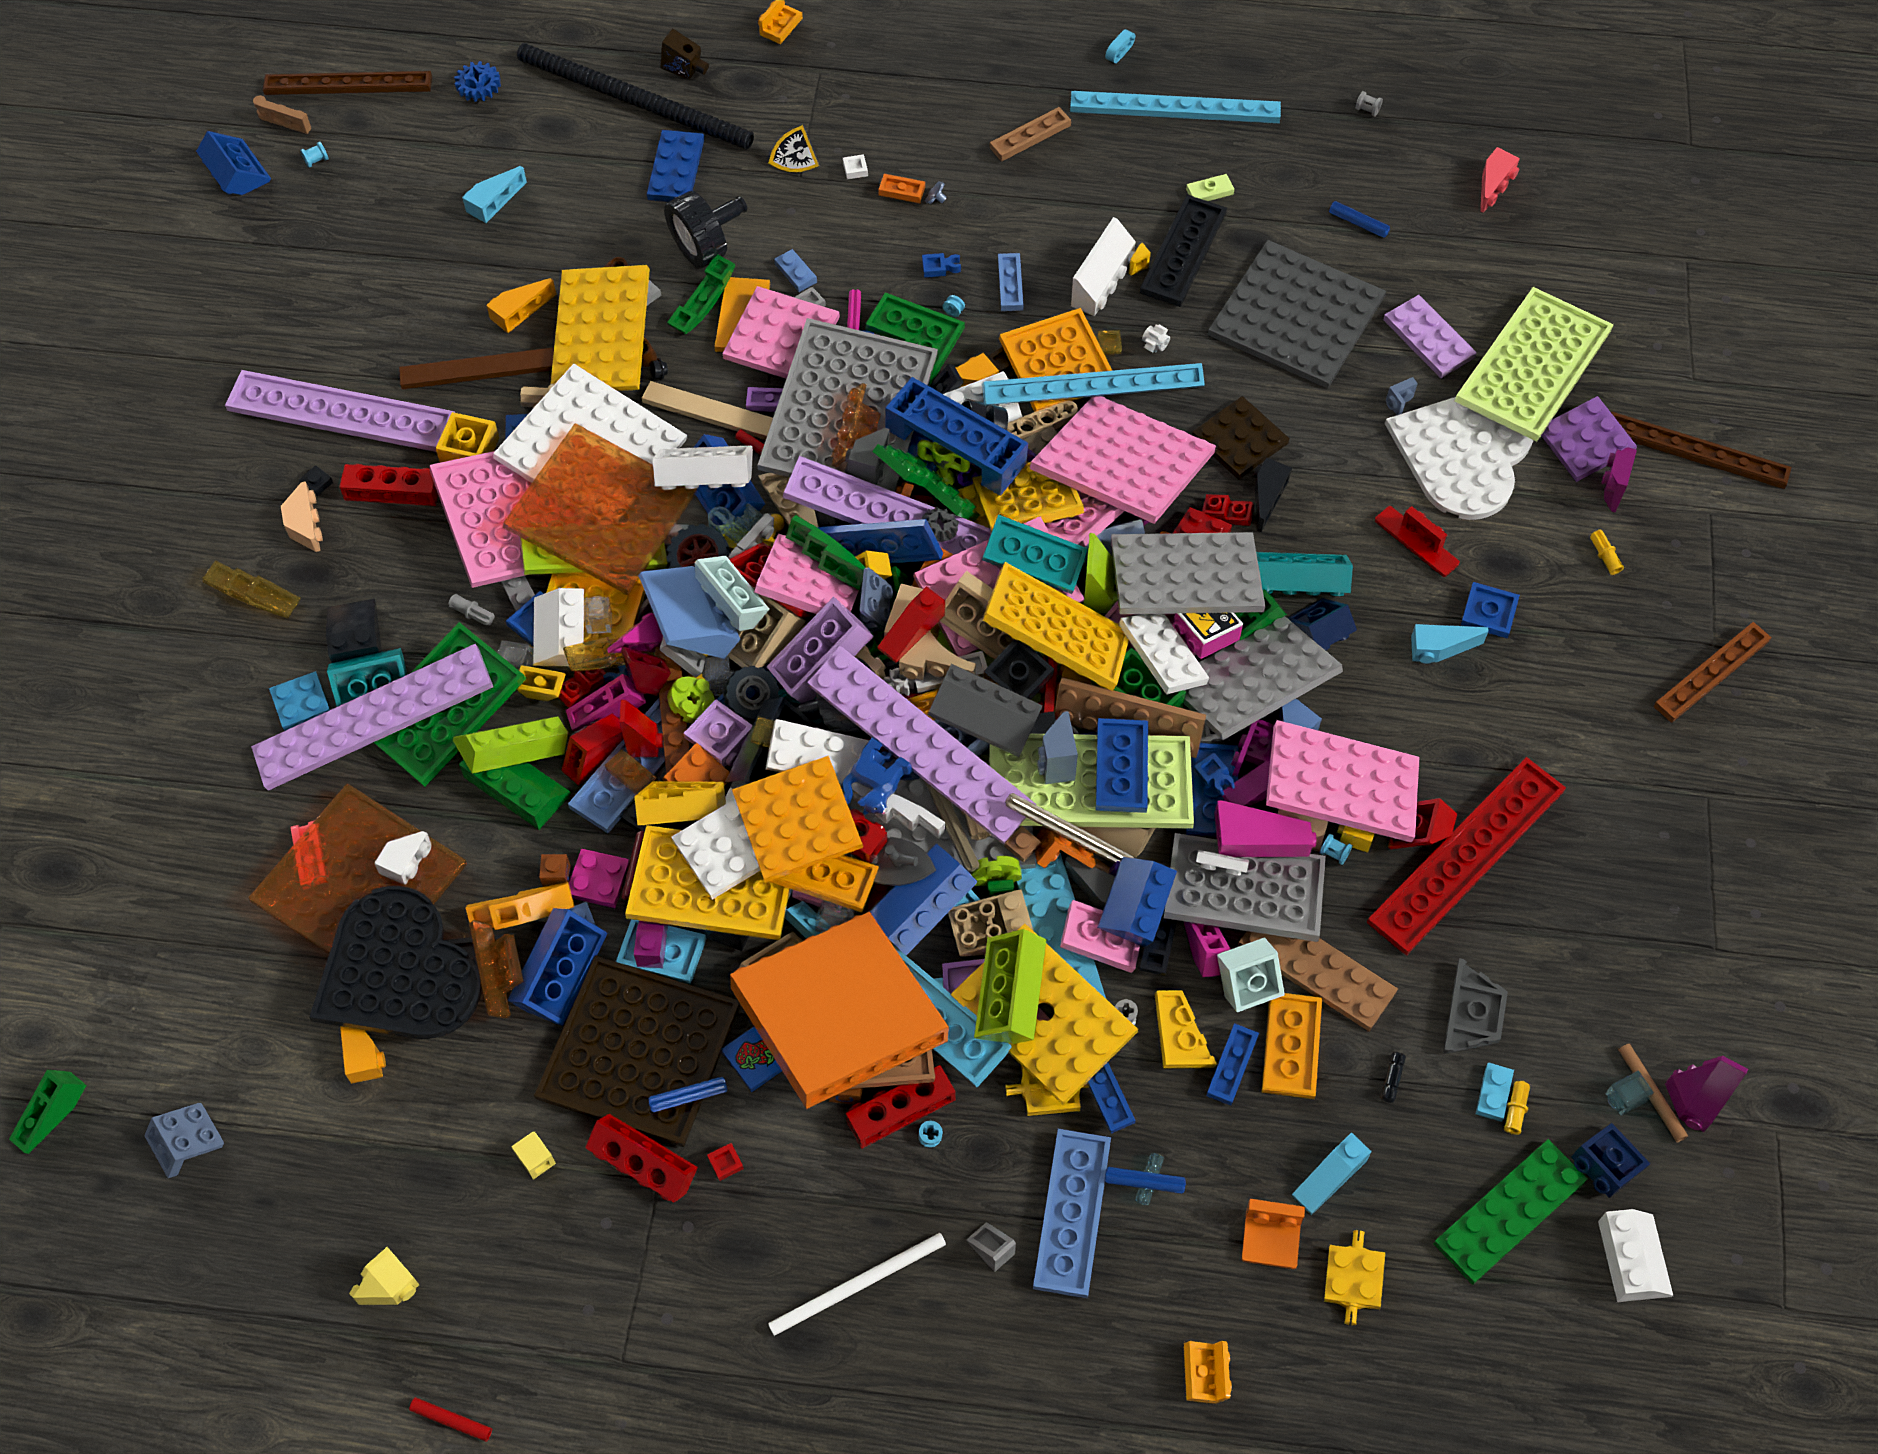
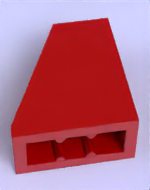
M612 713L570 736L562 772L578 786L601 766L624 739L619 718Z

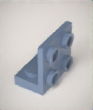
M864 568L859 620L870 632L883 631L890 616V601L893 596L892 586L872 569Z
M202 1103L152 1117L144 1135L167 1178L179 1174L184 1160L222 1148L224 1145V1141Z

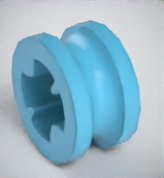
M949 295L947 301L943 303L944 311L952 317H958L965 308L962 299L955 295Z
M935 1121L924 1122L920 1126L918 1133L920 1143L925 1147H935L938 1145L943 1134L942 1127ZM931 1128L933 1133H937L938 1136L934 1135L933 1140H929L928 1136L923 1134V1132L927 1133V1129Z

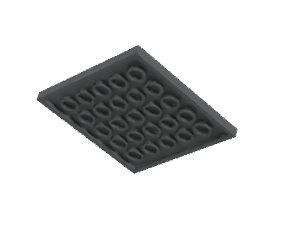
M1267 240L1209 328L1208 336L1328 389L1383 301L1386 291Z

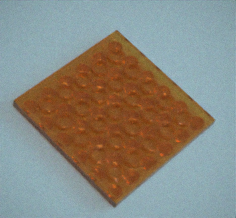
M575 423L505 519L503 528L629 595L639 580L638 575L640 572L645 571L696 495L697 488L686 489L685 485L676 486L675 489L664 490L662 486H655L653 465Z
M347 783L248 898L250 902L329 954L341 917L349 905L357 898L360 900L372 893L371 890L376 888L404 886L423 893L434 905L464 869L467 862L464 858L429 836L431 850L425 858L421 859L414 878L409 879L406 885L379 874L374 863L387 842L422 831Z

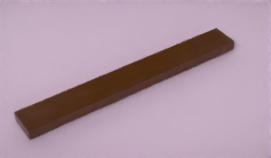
M431 71L265 74L263 92L264 95L431 92L432 73Z
M554 347L399 367L400 385L402 389L552 371Z
M1611 411V414L1634 443L1785 489L1792 468L1790 466Z

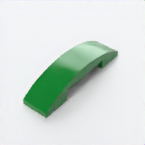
M717 254L705 269V278L684 307L679 305L667 324L684 334L693 330L710 312L721 296L733 273L735 264Z

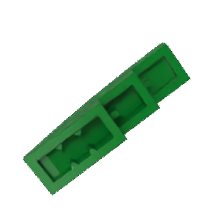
M795 515L791 519L786 538L802 546L803 554L820 562L819 569L860 590L863 582L864 568L866 567L832 537Z

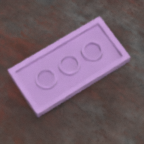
M1420 295L1410 299L1384 316L1383 320L1440 378H1443L1476 357L1477 352Z

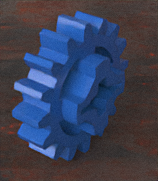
M481 61L478 62V65L470 62V67L464 65V70H458V76L454 77L456 90L459 91L460 97L465 96L467 101L470 98H473L474 102L478 98L485 101L486 96L492 98V92L498 93L497 87H501L500 75L496 71V67L490 68L489 63L482 65Z

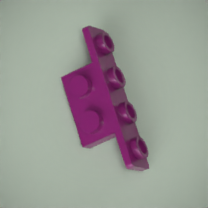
M1259 719L1245 727L1244 730L1249 732L1248 735L1242 734L1238 747L1242 749L1241 753L1236 751L1231 763L1232 766H1235L1233 776L1237 777L1243 760L1260 766L1271 758L1274 724Z

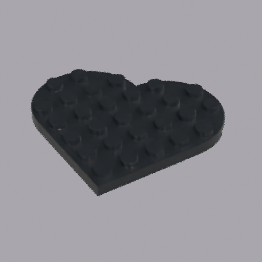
M385 886L371 890L372 893L360 900L357 898L353 901L339 922L309 1016L311 1022L416 1039L438 1038L457 1030L465 1024L475 1012L480 1001L482 986L479 970L465 950L453 943L443 941L444 931L441 916L431 900L423 893L412 888Z

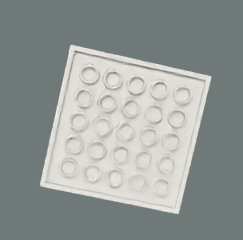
M573 364L493 453V459L598 526L616 525L654 480L653 457L660 449L680 448L686 441L687 435Z

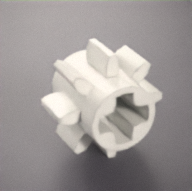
M1160 324L1154 327L1149 326L1142 337V341L1146 342L1144 348L1152 353L1158 350L1163 351L1170 341V336L1166 335L1168 329Z
M899 668L890 669L889 677H884V681L900 694L904 693L909 696V689H914L915 687L914 679H908L904 675H900Z

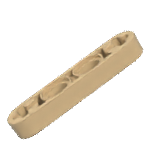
M1070 400L1061 402L1009 422L1007 431L1023 440L1050 426H1053L1054 429L1065 426L1074 417L1078 407ZM1048 416L1053 421L1051 423H1044L1041 419ZM1027 424L1031 425L1033 429L1031 431H1023L1021 426Z

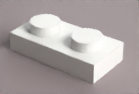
M1198 850L1196 862L1201 863V868L1216 870L1217 866L1226 868V873L1241 875V872L1247 873L1249 860Z

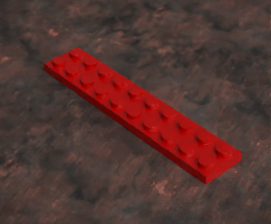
M1526 757L1453 831L1452 835L1368 918L1367 924L1407 956L1564 793L1566 787Z

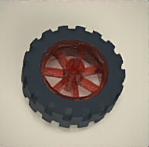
M699 524V526L689 525L687 529L679 530V534L676 537H672V543L667 548V562L670 569L686 567L696 562L697 559L727 556L728 558L731 551L724 536L716 531L715 528L711 526L706 527L704 524ZM698 542H707L702 549L699 548ZM694 543L695 548L692 551L688 550L687 547ZM711 545L715 548L716 553L705 554ZM684 553L692 556V558L684 562L682 561Z

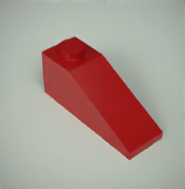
M926 586L908 604L878 645V650L897 663L945 616V600Z
M621 700L619 723L628 757H658L659 748H663V733L658 732L657 724L627 700Z

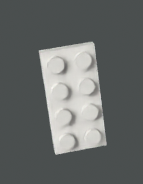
M1137 614L1121 618L1119 622L1120 628L1166 694L1207 684L1209 676L1165 614Z
M776 719L773 725L766 770L780 773L829 755L841 786L844 778L851 773L853 765L859 759L863 748L869 740Z

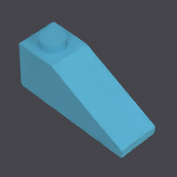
M519 166L477 183L462 197L466 212L487 223L527 183L524 168Z
M1415 624L1411 636L1412 660L1425 664L1439 662L1484 644L1488 634V627Z
M1351 1132L1296 1189L1292 1197L1312 1215L1367 1162L1371 1151Z

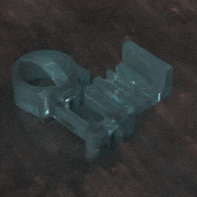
M747 503L744 510L745 514L741 518L738 516L735 521V516L728 509L714 507L708 513V525L715 528L722 535H727L738 544L764 515ZM716 515L722 520L724 525L714 524L711 518Z

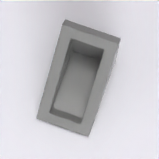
M987 1222L966 1239L968 1244L994 1272L1015 1255V1241Z

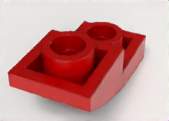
M1206 494L1202 512L1230 524L1250 526L1254 504L1248 501H1230L1229 495Z
M594 661L574 671L573 678L563 682L558 698L567 707H572L596 691L605 682L603 675L606 672Z

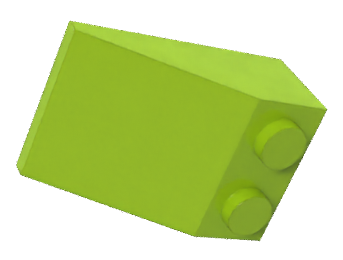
M1090 533L1085 577V600L1083 605L1097 613L1107 614L1112 605L1118 600L1117 591H1114L1116 581L1113 557L1095 533Z

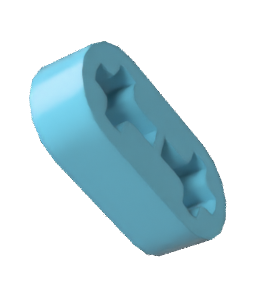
M1126 29L1123 30L1108 47L1105 58L1113 63L1119 62L1132 47L1135 41V34Z

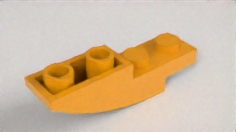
M565 882L520 891L514 896L469 904L466 906V912L472 932L493 927L494 930L548 917L553 908H573L574 902L569 883Z

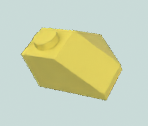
M386 1247L364 1267L361 1272L363 1279L360 1286H353L349 1294L359 1305H398L402 1300L410 1299L416 1292L419 1284L390 1249Z

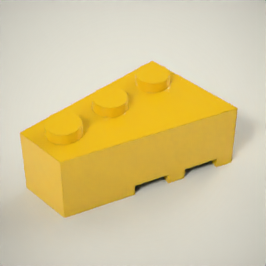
M653 781L634 796L637 825L700 820L726 804L724 782Z

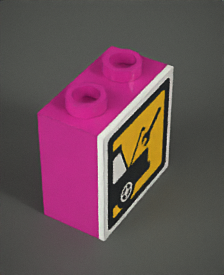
M1175 613L1173 627L1187 643L1188 648L1202 659L1239 641L1243 623L1234 613Z

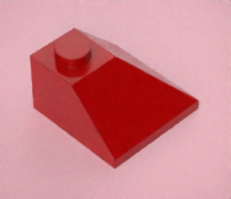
M1441 798L1418 801L1414 840L1411 843L1390 838L1388 847L1390 849L1429 845L1445 839L1453 833L1457 813Z

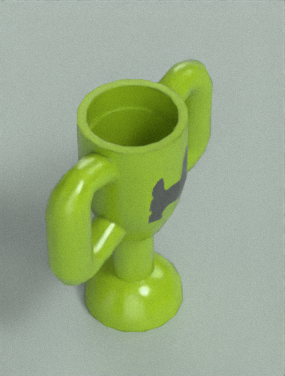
M922 439L917 444L918 456L925 461L934 462L939 468L936 472L943 477L942 482L946 485H953L955 482L954 473L949 468L959 472H967L970 469V462L935 441L931 442ZM927 448L932 451V455L927 454ZM955 457L961 459V465L954 461Z

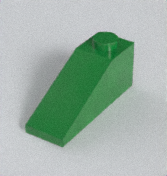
M1265 589L1263 590L1264 612L1235 613L1243 623L1240 640L1254 634L1259 629L1273 624L1276 619L1287 615Z
M47 1070L9 1140L24 1153L29 1154L75 1108L87 1085L72 1072Z

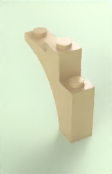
M905 584L900 585L884 630V637L908 604L923 589ZM929 631L900 659L899 674L904 675L908 679L923 680L925 672L935 677H945L952 663L976 675V663L966 661L949 652Z

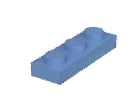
M1020 253L998 254L1001 311H1023Z

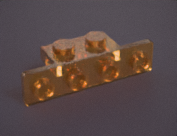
M861 383L856 388L853 387L848 393V405L842 414L843 423L837 433L838 442L832 451L833 460L831 466L835 468L845 462L847 450L850 446L853 447L855 440L877 431L881 413L862 403L867 386L864 383Z
M473 920L469 925L487 1013L489 1016L508 1018L511 1014L506 993L524 982L514 935L505 934L495 941L491 924Z

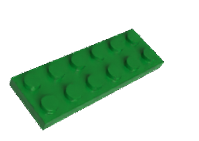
M1548 1139L1437 1238L1433 1244L1474 1285L1577 1191L1588 1178L1582 1172H1579L1575 1165Z

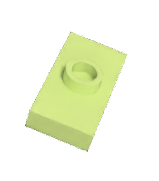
M1227 174L1189 183L1186 186L1189 195L1206 201L1234 194V187Z

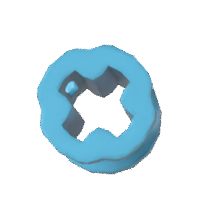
M317 142L316 146L307 150H300L309 168L312 167L313 163L322 159H329L321 142Z
M1329 834L1320 849V854H1327L1343 865L1353 845H1346L1334 839L1332 834Z

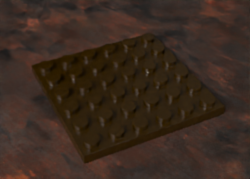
M595 955L534 1097L537 1100L598 1120L611 1114L644 1135L684 1147L703 1099L652 1112L648 1098L711 1080L721 1056L722 1048L725 1046L741 1004L736 999Z

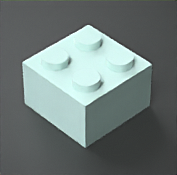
M1265 937L1217 954L1224 996L1236 1012L1285 995L1278 952Z

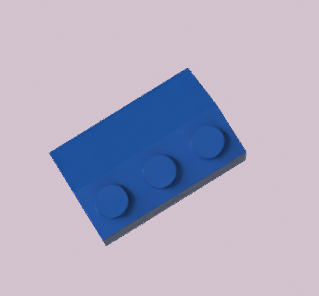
M210 131L206 132L196 152L224 192L243 195L270 182V176L243 139Z
M1122 857L1097 928L1143 947L1152 943L1177 871L1155 861Z

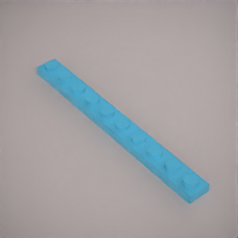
M1071 91L1070 112L1280 123L1281 102Z
M1202 363L985 381L982 382L984 404L987 406L988 404L1000 405L1196 388L1204 386Z

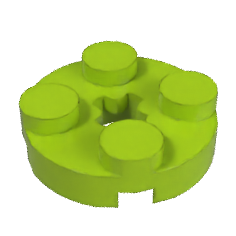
M689 676L676 680L667 694L668 704L674 714L679 713L684 717L682 720L693 724L715 701V698L709 689V683L705 679ZM688 697L693 698L695 704H693L691 700H688Z
M996 856L997 861L989 862L988 857L979 859V868L971 872V875L978 881L975 886L988 887V882L1013 879V882L1021 880L1022 871L1019 861L1009 856Z

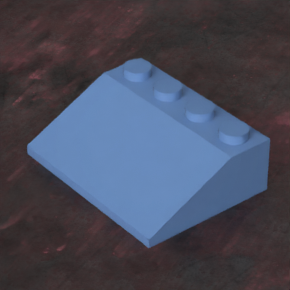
M694 566L643 571L638 575L667 645L725 659L741 640L736 628L731 625L730 619L716 606V602L702 589L701 584L695 578Z

